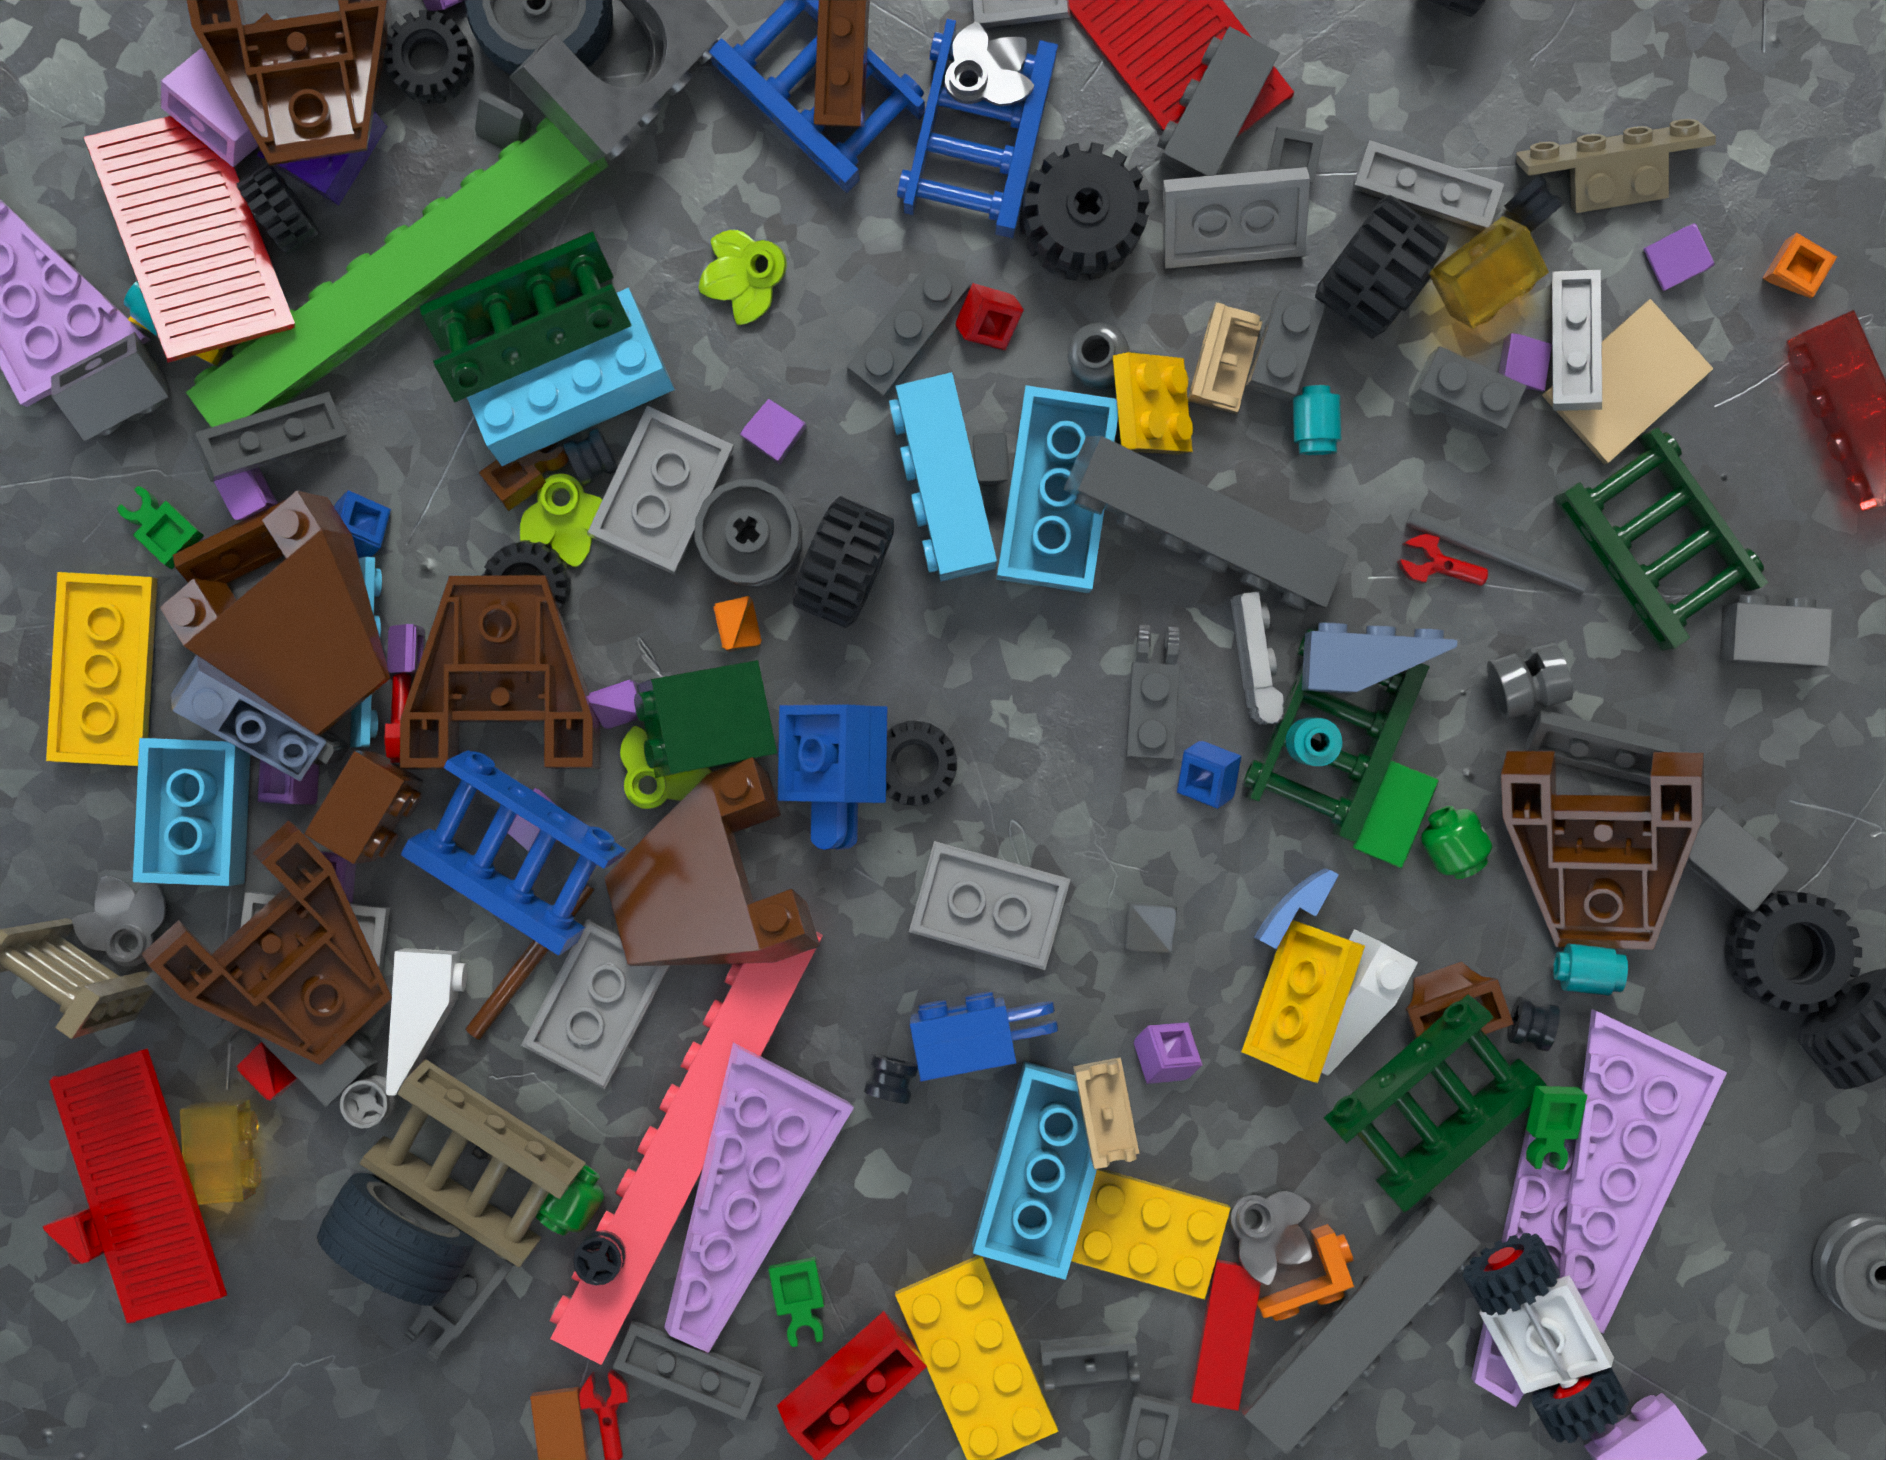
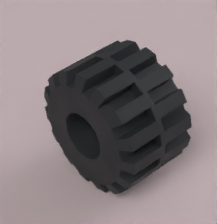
M1091 142L1088 151H1080L1079 143L1066 145L1063 154L1057 156L1055 152L1051 153L1043 160L1040 170L1035 169L1025 193L1021 207L1023 213L1020 225L1022 235L1027 234L1029 239L1026 247L1032 257L1040 254L1044 259L1042 267L1052 274L1056 267L1066 271L1064 279L1077 281L1080 274H1088L1089 280L1101 278L1105 270L1109 268L1114 272L1123 265L1127 256L1132 254L1147 224L1149 215L1145 213L1150 201L1148 190H1141L1139 186L1143 179L1142 174L1137 166L1129 171L1124 166L1127 156L1118 150L1115 151L1113 157L1102 154L1104 144ZM1088 201L1093 203L1094 209L1092 213L1087 212L1085 215H1082L1077 211L1079 204L1083 206Z
M1390 194L1378 202L1317 286L1315 298L1325 303L1327 307L1368 337L1374 339L1386 331L1402 310L1405 312L1425 287L1431 278L1429 273L1445 252L1449 237Z

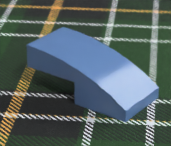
M1323 868L1303 880L1273 908L1254 937L1277 949L1298 909L1317 916L1339 874Z

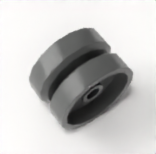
M736 479L718 486L704 499L695 518V542L701 558L721 579L739 587L761 588L779 581L794 567L802 550L803 528L793 504L777 487L759 479ZM747 527H755L759 534V538L754 543L747 539L746 543L742 540V532Z
M1852 1213L1834 1221L1820 1235L1813 1252V1277L1820 1293L1836 1309L1848 1314L1856 1321L1878 1330H1886V1218L1874 1213Z

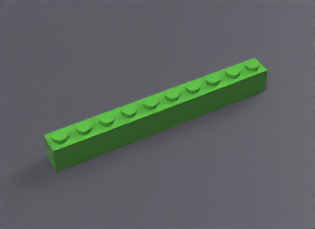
M546 117L536 127L537 133L523 143L515 141L508 145L498 155L499 161L486 171L478 169L470 173L460 183L461 189L448 199L440 197L431 202L422 211L423 217L410 227L402 225L396 228L384 239L385 245L372 255L369 253L362 254L350 262L346 267L348 273L334 283L331 281L324 282L311 291L308 295L310 301L296 311L290 309L295 322V328L240 343L232 351L233 358L220 367L215 365L202 371L194 379L196 385L189 389L186 394L211 427L288 404L607 168L609 165L605 158L602 157L591 164Z

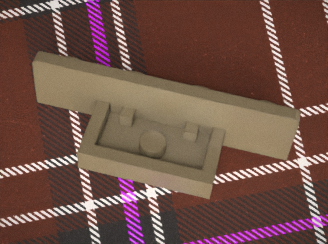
M1679 119L1672 121L1670 127L1652 130L1649 127L1637 126L1625 129L1623 135L1605 137L1601 134H1587L1578 137L1575 143L1562 145L1556 142L1535 143L1530 146V150L1516 153V163L1528 176L1570 169V206L1575 213L1669 198V152L1716 145V135L1702 123H1699L1698 120Z

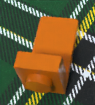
M1328 1224L1310 1230L1326 1275L1259 1298L1257 1306L1263 1318L1272 1316L1275 1321L1290 1318L1300 1312L1299 1306L1316 1300L1320 1305L1335 1302L1345 1296L1344 1290L1354 1287L1346 1265L1354 1260L1344 1234L1336 1236Z

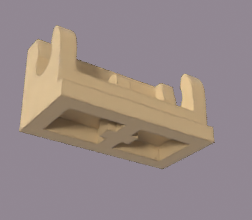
M1215 303L1210 313L1190 388L1189 402L1238 414L1262 326L1259 315L1228 307L1221 303Z
M1121 1057L1073 1066L1094 1170L1108 1167L1110 1162L1116 1160H1125L1126 1162L1136 1160V1154H1139Z

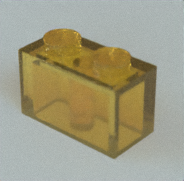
M1502 216L1436 265L1429 275L1450 316L1474 329L1478 325L1492 320L1498 310L1514 298L1531 291L1535 283L1547 275L1549 271L1528 228Z
M250 1099L193 1103L180 1109L182 1155L198 1204L241 1202L256 1194V1188L261 1183V1165L259 1159H254L252 1140H256L258 1135V1118L256 1112L250 1110Z

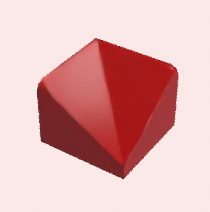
M972 283L955 325L965 340L1006 351L1024 308L1016 297L1010 293Z
M263 1042L258 1044L236 1066L244 1078L266 1100H272L282 1095L298 1079Z
M90 1208L58 1218L42 1226L44 1231L67 1251L72 1264L89 1262L104 1253Z

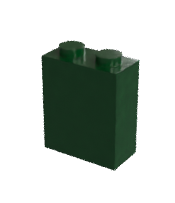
M758 660L654 678L637 684L638 693L634 697L635 711L639 720L644 721L648 739L644 742V755L648 766L654 769L655 778L741 762L751 757L757 759L777 754Z

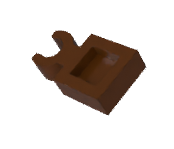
M554 443L504 466L496 459L478 473L504 507L510 511L543 487L546 481L541 474L546 471H555L562 468L569 461V458L561 446L547 453L557 445Z

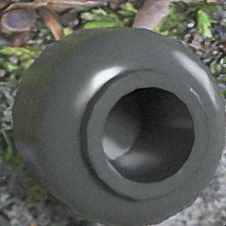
M1091 323L1080 328L1072 337L1068 346V362L1075 376L1085 386L1096 390L1110 389L1115 386L1113 355L1132 351L1124 335L1116 327L1106 323Z

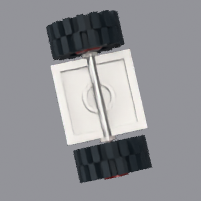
M1523 1233L1520 1238L1516 1234L1509 1236L1507 1242L1503 1243L1502 1240L1495 1242V1247L1492 1249L1486 1247L1480 1251L1482 1256L1473 1257L1469 1261L1471 1265L1465 1266L1464 1274L1462 1275L1480 1307L1479 1314L1523 1394L1534 1391L1531 1402L1552 1440L1555 1438L1556 1442L1562 1443L1565 1439L1568 1443H1574L1579 1436H1581L1582 1440L1591 1438L1590 1433L1596 1430L1598 1434L1606 1430L1604 1426L1607 1423L1614 1425L1619 1421L1616 1415L1625 1414L1627 1410L1625 1406L1629 1405V1400L1612 1369L1614 1356L1570 1275L1560 1278L1559 1269L1544 1241L1538 1234L1531 1236L1530 1233Z

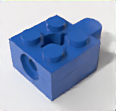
M779 705L778 801L811 802V842L817 848L823 850L849 849L857 843L858 803H886L887 707L866 705Z
M992 991L966 996V1004L947 1008L946 1000L919 1005L918 1014H913L910 1018V1028L920 1081L1015 1064L1016 1058L1012 1041L1058 1031L1056 1020L1009 1027V1022L1054 1013L1053 1002H1041L1006 1009L1004 998L994 999Z

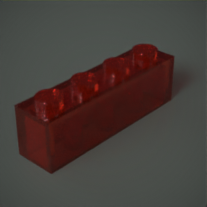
M1852 310L1787 340V344L1790 348L1788 350L1789 363L1796 374L1802 375L1808 388V405L1812 413L1817 418H1821L1828 433L1826 437L1828 450L1836 461L1841 462L1847 476L1845 480L1847 493L1855 504L1860 505L1862 512L1886 504V380L1857 315Z

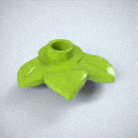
M739 230L721 232L711 238V245L718 259L711 262L703 271L698 289L700 293L709 298L725 301L731 300L736 323L738 325L749 324L762 316L771 306L773 286L782 280L786 272V257L783 250L773 242L766 240L754 241L745 232ZM764 255L768 260V267L763 273H759L755 263L758 257Z
M554 474L546 478V483L538 490V502L523 513L520 522V540H531L530 542L532 543L542 542L547 545L551 544L552 549H555L560 554L559 557L573 567H578L590 552L592 538L588 536L587 532L602 499L585 493L580 482L574 477L567 474ZM565 489L570 494V501L565 506H557L554 502V495L557 491Z
M633 726L621 744L620 757L628 771L624 780L625 794L631 803L640 808H656L667 799L681 801L707 774L712 772L710 769L705 768L655 778L654 769L648 766L644 755V742L648 740L646 731L638 726ZM646 776L653 777L657 782L655 792L649 795L643 793L640 788V782Z

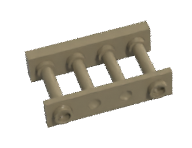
M69 918L0 929V972H12L61 1005L59 1011L64 1015L55 1028L71 1039L135 1020L154 993V990L144 981L151 974L145 970L120 977L65 940L73 929L72 920Z
M425 1059L405 1079L397 1093L409 1101L412 1106L393 1141L383 1136L363 1156L359 1164L374 1173L380 1180L388 1182L490 1248L500 1258L508 1260L520 1268L542 1238L528 1228L548 1194L551 1193L561 1199L576 1180L586 1162ZM428 1115L452 1129L433 1166L409 1152ZM468 1141L493 1156L473 1192L449 1178ZM509 1167L533 1182L513 1218L488 1203Z

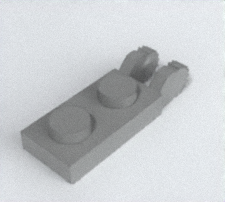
M1259 591L1233 596V599H1230L1243 689L1245 690L1247 708L1250 709L1248 714H1250L1253 722H1257L1258 725L1278 723V720L1282 719V714H1285L1283 713L1285 708L1282 707L1284 703L1283 694L1275 689L1272 683L1271 676H1276L1277 662L1274 650L1267 648L1265 629L1270 627V614L1267 603L1260 601Z

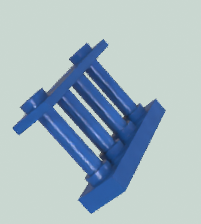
M785 0L742 46L737 43L732 48L721 38L708 52L712 56V64L835 183L848 193L860 181L859 170L855 166L859 162L857 156L905 107L919 120L925 113V102L921 98L924 95V91L909 75L903 74L900 78L868 47L866 79L872 75L891 95L864 122V127H859L844 143L839 141L834 146L821 134L825 130L824 126L814 124V107L810 111L804 109L799 113L787 101L791 97L789 91L816 65L817 36L776 78L770 76L766 81L754 69L757 65L755 59L803 10L818 23L819 0Z
M947 19L944 33L935 32L929 60L937 63L911 171L902 170L897 197L904 199V213L910 215L914 214L917 197L988 213L989 219L997 220L995 235L1013 239L1053 73L1058 44L1039 40L1036 55L1027 53L1019 73L1032 81L1034 90L1026 97L1025 101L1022 100L1008 106H997L984 99L974 104H964L954 100L947 92L946 87H944L950 60L954 61L952 45L956 36V20ZM939 106L1011 122V128L1019 129L1015 147L1006 145L1005 149L933 133ZM928 151L1000 168L999 173L1008 175L1004 192L995 191L994 195L923 179L922 176Z
M467 750L448 759L443 768L461 780L436 830L429 828L408 839L401 856L558 956L578 943L586 928L576 922L571 913L596 865L603 869L607 868L621 859L626 849L615 843L614 837L609 832L599 827L588 826L494 767V761L488 756ZM478 789L500 803V806L476 854L471 855L455 845L453 837ZM516 815H519L538 827L540 831L515 880H510L496 871L492 863ZM556 840L578 852L580 856L555 904L550 905L535 896L532 887Z

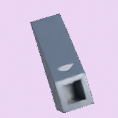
M1318 623V631L1305 633L1302 691L1349 694L1358 692L1456 648L1457 640L1443 639L1444 630L1415 629L1414 637L1395 636L1396 627L1366 626V634L1347 633V624Z
M197 655L170 695L173 712L298 781L302 780L326 744L324 738L315 735Z

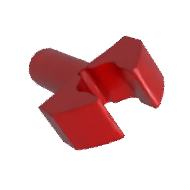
M1422 534L1402 544L1413 549L1422 550L1425 557L1431 560V562H1426L1422 565H1416L1403 559L1397 561L1404 575L1411 581L1424 584L1427 582L1428 576L1436 572L1479 586H1483L1488 579L1489 573L1486 568L1443 555L1438 548L1439 537Z
M397 673L393 676L391 723L385 724L384 736L386 758H390V763H400V719L412 685V677L407 673Z
M610 1369L608 1380L611 1395H609L607 1402H605L603 1396L599 1395L595 1389V1374L592 1372L579 1393L581 1409L590 1408L598 1415L604 1459L621 1460L623 1458L616 1410L620 1403L628 1402L630 1399L628 1383L615 1370Z

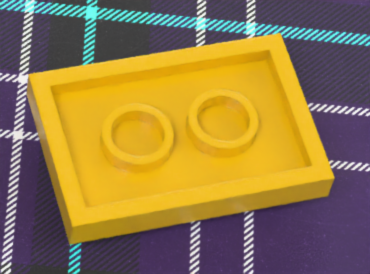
M1292 920L1277 947L1241 1052L1300 1078L1318 1083L1365 945Z
M1100 1168L1096 1171L1071 1261L1205 1300L1231 1208L1224 1203Z

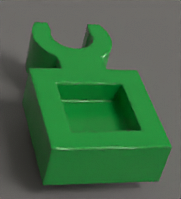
M137 486L134 491L142 498L141 508L138 511L132 512L120 504L117 510L124 519L134 525L141 526L133 536L160 562L172 570L175 567L173 555L198 543L205 535L169 502L165 501L159 507L158 500L152 493Z
M1535 1086L1526 1130L1535 1138L1527 1148L1526 1159L1535 1169L1542 1168L1543 1159L1550 1152L1549 1162L1558 1170L1565 1168L1568 1162V1152L1564 1147L1565 1139H1578L1587 1100V1094L1579 1087Z
M816 1257L770 1265L768 1270L777 1316L790 1313L792 1316L787 1330V1338L792 1347L798 1346L797 1329L804 1325L810 1326L814 1330L816 1342H822L824 1326L821 1319L813 1314L812 1309L821 1308L825 1305Z

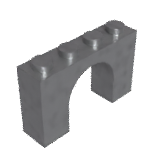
M620 0L640 22L649 40L651 52L650 65L645 78L639 86L622 88L603 82L588 70L556 34L541 44L509 78L591 164L604 156L613 160L631 142V139L626 134L636 124L643 128L661 111L662 108L657 103L666 92L671 96L675 95L689 82L692 76L687 70L697 60L704 64L712 57L708 51L718 42L719 36L729 26L706 0Z

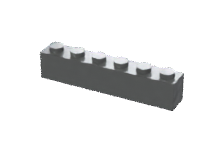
M1086 436L1063 489L1077 496L1075 504L1099 515L1102 514L1103 509L1119 516L1116 523L1123 528L1138 534H1143L1145 529L1160 535L1158 541L1160 545L1184 554L1186 549L1192 550L1202 555L1199 560L1200 564L1221 573H1226L1227 568H1230L1242 574L1240 579L1242 584L1265 593L1268 587L1282 593L1280 599L1282 603L1301 611H1306L1308 606L1327 607L1349 556L1103 436Z
M1429 1197L1352 1280L1354 1287L1344 1290L1345 1296L1329 1305L1240 1402L1239 1407L1244 1417L1285 1455L1294 1447L1300 1449L1305 1446L1313 1437L1316 1431L1314 1425L1326 1412L1332 1414L1343 1405L1348 1397L1346 1390L1358 1377L1364 1379L1376 1369L1381 1360L1378 1355L1390 1342L1396 1344L1408 1334L1413 1326V1322L1410 1320L1422 1307L1428 1309L1441 1298L1445 1291L1443 1284L1454 1272L1460 1274L1464 1272L1465 1266L1471 1265L1469 1261L1473 1257H1477L1475 1250L1481 1243L1434 1199Z

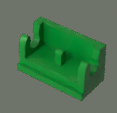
M1390 761L1357 842L1354 843L1352 848L1399 869H1403L1439 780Z

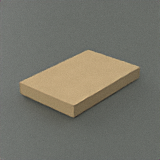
M1649 299L1602 340V410L1556 412L1605 465L1712 371L1713 367L1658 306ZM1552 385L1542 396L1553 407Z

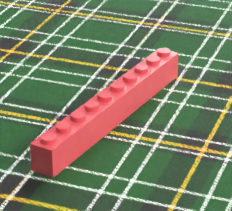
M816 932L817 937H818V940H819V943H820V941H821L823 935L820 934V933H818V932ZM816 948L778 962L736 963L732 965L724 981L732 986L723 1003L717 999L714 1000L702 1024L710 1028L702 1045L693 1042L681 1064L682 1068L688 1070L681 1086L678 1087L671 1084L659 1107L661 1111L666 1113L660 1127L656 1129L650 1126L638 1147L637 1152L645 1155L636 1172L629 1168L627 1169L615 1192L616 1195L622 1197L615 1214L606 1211L596 1231L606 1230L613 1232L621 1238L626 1248L624 1266L614 1280L605 1285L597 1286L584 1282L575 1271L571 1279L579 1282L571 1299L563 1295L555 1308L550 1322L556 1324L557 1327L550 1339L602 1365L702 1172L733 1042L759 1056L762 1055ZM606 1252V1255H607V1257H608V1261L613 1262V1261L609 1260V1255H608L607 1252Z

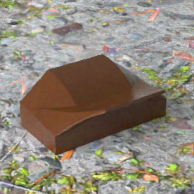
M1462 961L1415 977L1412 1001L1405 1009L1415 1039L1442 1017L1444 1011L1451 1004L1460 1001L1467 994L1484 1006L1494 1017L1481 1028L1485 1034L1513 1025L1498 979L1483 977L1471 970Z

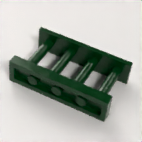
M593 231L419 306L421 316L440 351L443 352L448 349L451 351V353L433 360V363L454 403L632 326L613 284L600 287L601 283L614 278ZM580 292L583 294V296L561 306H556V303ZM536 311L539 313V315L517 325H512V322ZM492 330L495 332V334L470 345L468 344V341Z
M1657 427L1637 438L1646 452L1592 489L1589 486L1584 488L1582 483L1578 482L1563 490L1554 499L1659 648L1664 651L1675 649L1691 638L1684 629L1687 625L1686 620L1736 584L1740 583L1747 592L1762 588L1768 581L1762 574L1764 566L1759 557L1751 549H1744L1680 459L1682 451L1676 440L1669 433H1662ZM1658 467L1674 490L1623 526L1618 527L1614 525L1612 527L1601 512L1605 509L1604 504ZM1685 505L1701 529L1648 566L1645 564L1639 565L1629 551L1632 548L1631 542ZM1713 544L1728 567L1675 605L1673 603L1666 604L1657 591V588L1660 586L1659 581Z
M1308 628L1306 633L1314 630ZM1305 634L1297 652V655L1304 657ZM1302 660L1283 705V708H1285L1283 713L1285 714H1282V719H1279L1278 723L1275 724L1260 762L1253 759L1247 769L1242 783L1243 786L1249 788L1245 798L1259 802L1265 789L1329 816V822L1335 824L1332 831L1333 835L1350 842H1357L1430 666L1420 663L1378 682V684L1385 686L1384 691L1390 693L1383 711L1376 709L1375 712H1372L1327 692L1302 691ZM1301 702L1367 730L1366 735L1372 737L1365 755L1359 752L1355 756L1341 750L1338 757L1328 764L1349 773L1348 779L1353 780L1347 798L1340 796L1337 800L1272 772L1282 746L1286 747V735ZM1311 738V747L1318 751L1321 741Z
M1469 994L1460 1001L1451 1004L1444 1011L1442 1017L1352 1094L1341 1098L1335 1104L1333 1110L1323 1117L1346 1144L1358 1135L1386 1169V1172L1375 1181L1404 1213L1532 1104L1535 1086H1547L1543 1079L1519 1058L1511 1065L1508 1064L1481 1029L1494 1017ZM1466 1041L1494 1076V1079L1475 1096L1471 1094L1445 1061L1447 1057ZM1429 1073L1432 1074L1458 1107V1110L1438 1127L1408 1092ZM1392 1104L1397 1107L1422 1138V1141L1402 1158L1372 1123Z

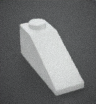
M1355 929L1349 940L1365 945L1322 1069V1073L1327 1076L1396 1005L1418 963L1386 944Z
M410 948L395 951L386 1095H397L405 1079L420 1065L458 999V991L464 992L467 982V964L460 963V951Z

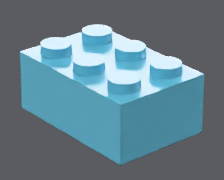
M139 738L133 882L214 886L245 884L250 753L228 741Z

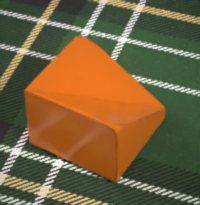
M1795 233L1784 241L1763 279L1789 291L1813 298L1837 256L1802 235Z
M750 596L715 603L713 607L723 649L733 652L761 644L762 639L753 599Z

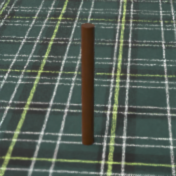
M589 883L586 884L571 913L573 917H575L595 890ZM532 940L465 1028L471 1036L481 1040L549 949Z

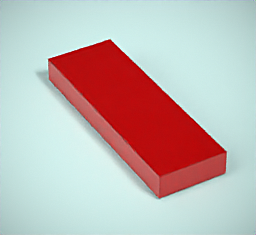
M1216 1259L1211 1277L1190 1396L1192 1403L1239 1410L1261 1285L1260 1282L1247 1273L1241 1263Z

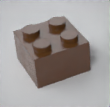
M354 751L304 835L352 864L376 861L378 856L385 858L398 838V834L394 832V829L402 816L409 818L419 805L423 794L418 790L424 780L406 769L400 768L396 763H390L389 759L375 751Z

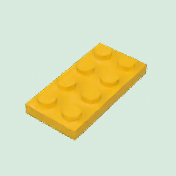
M57 572L46 761L138 766L139 738H148L158 578Z
M977 1255L895 1291L897 1301L921 1356L927 1365L928 1372L967 1460H995L1058 1432L1057 1424L983 1256Z

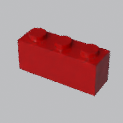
M883 1311L777 1405V1409L787 1432L814 1460H823L919 1375L927 1365L914 1342Z

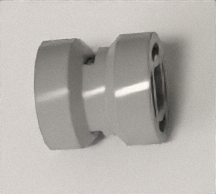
M378 1075L366 1076L349 1085L342 1093L340 1111L344 1119L352 1126L358 1128L372 1127L389 1117L395 1110L397 1095H386L387 1079Z

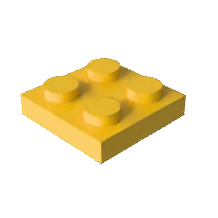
M1132 352L1113 355L1121 445L1134 452L1183 454L1193 452L1191 439L1193 424L1189 416L1187 397L1188 375L1185 370L1184 358Z

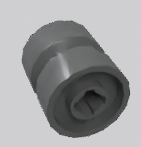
M1555 642L1526 650L1523 659L1516 654H1512L1487 663L1488 680L1493 698L1505 719L1533 712L1535 703H1539L1546 708L1572 700L1573 698L1571 675L1563 653Z

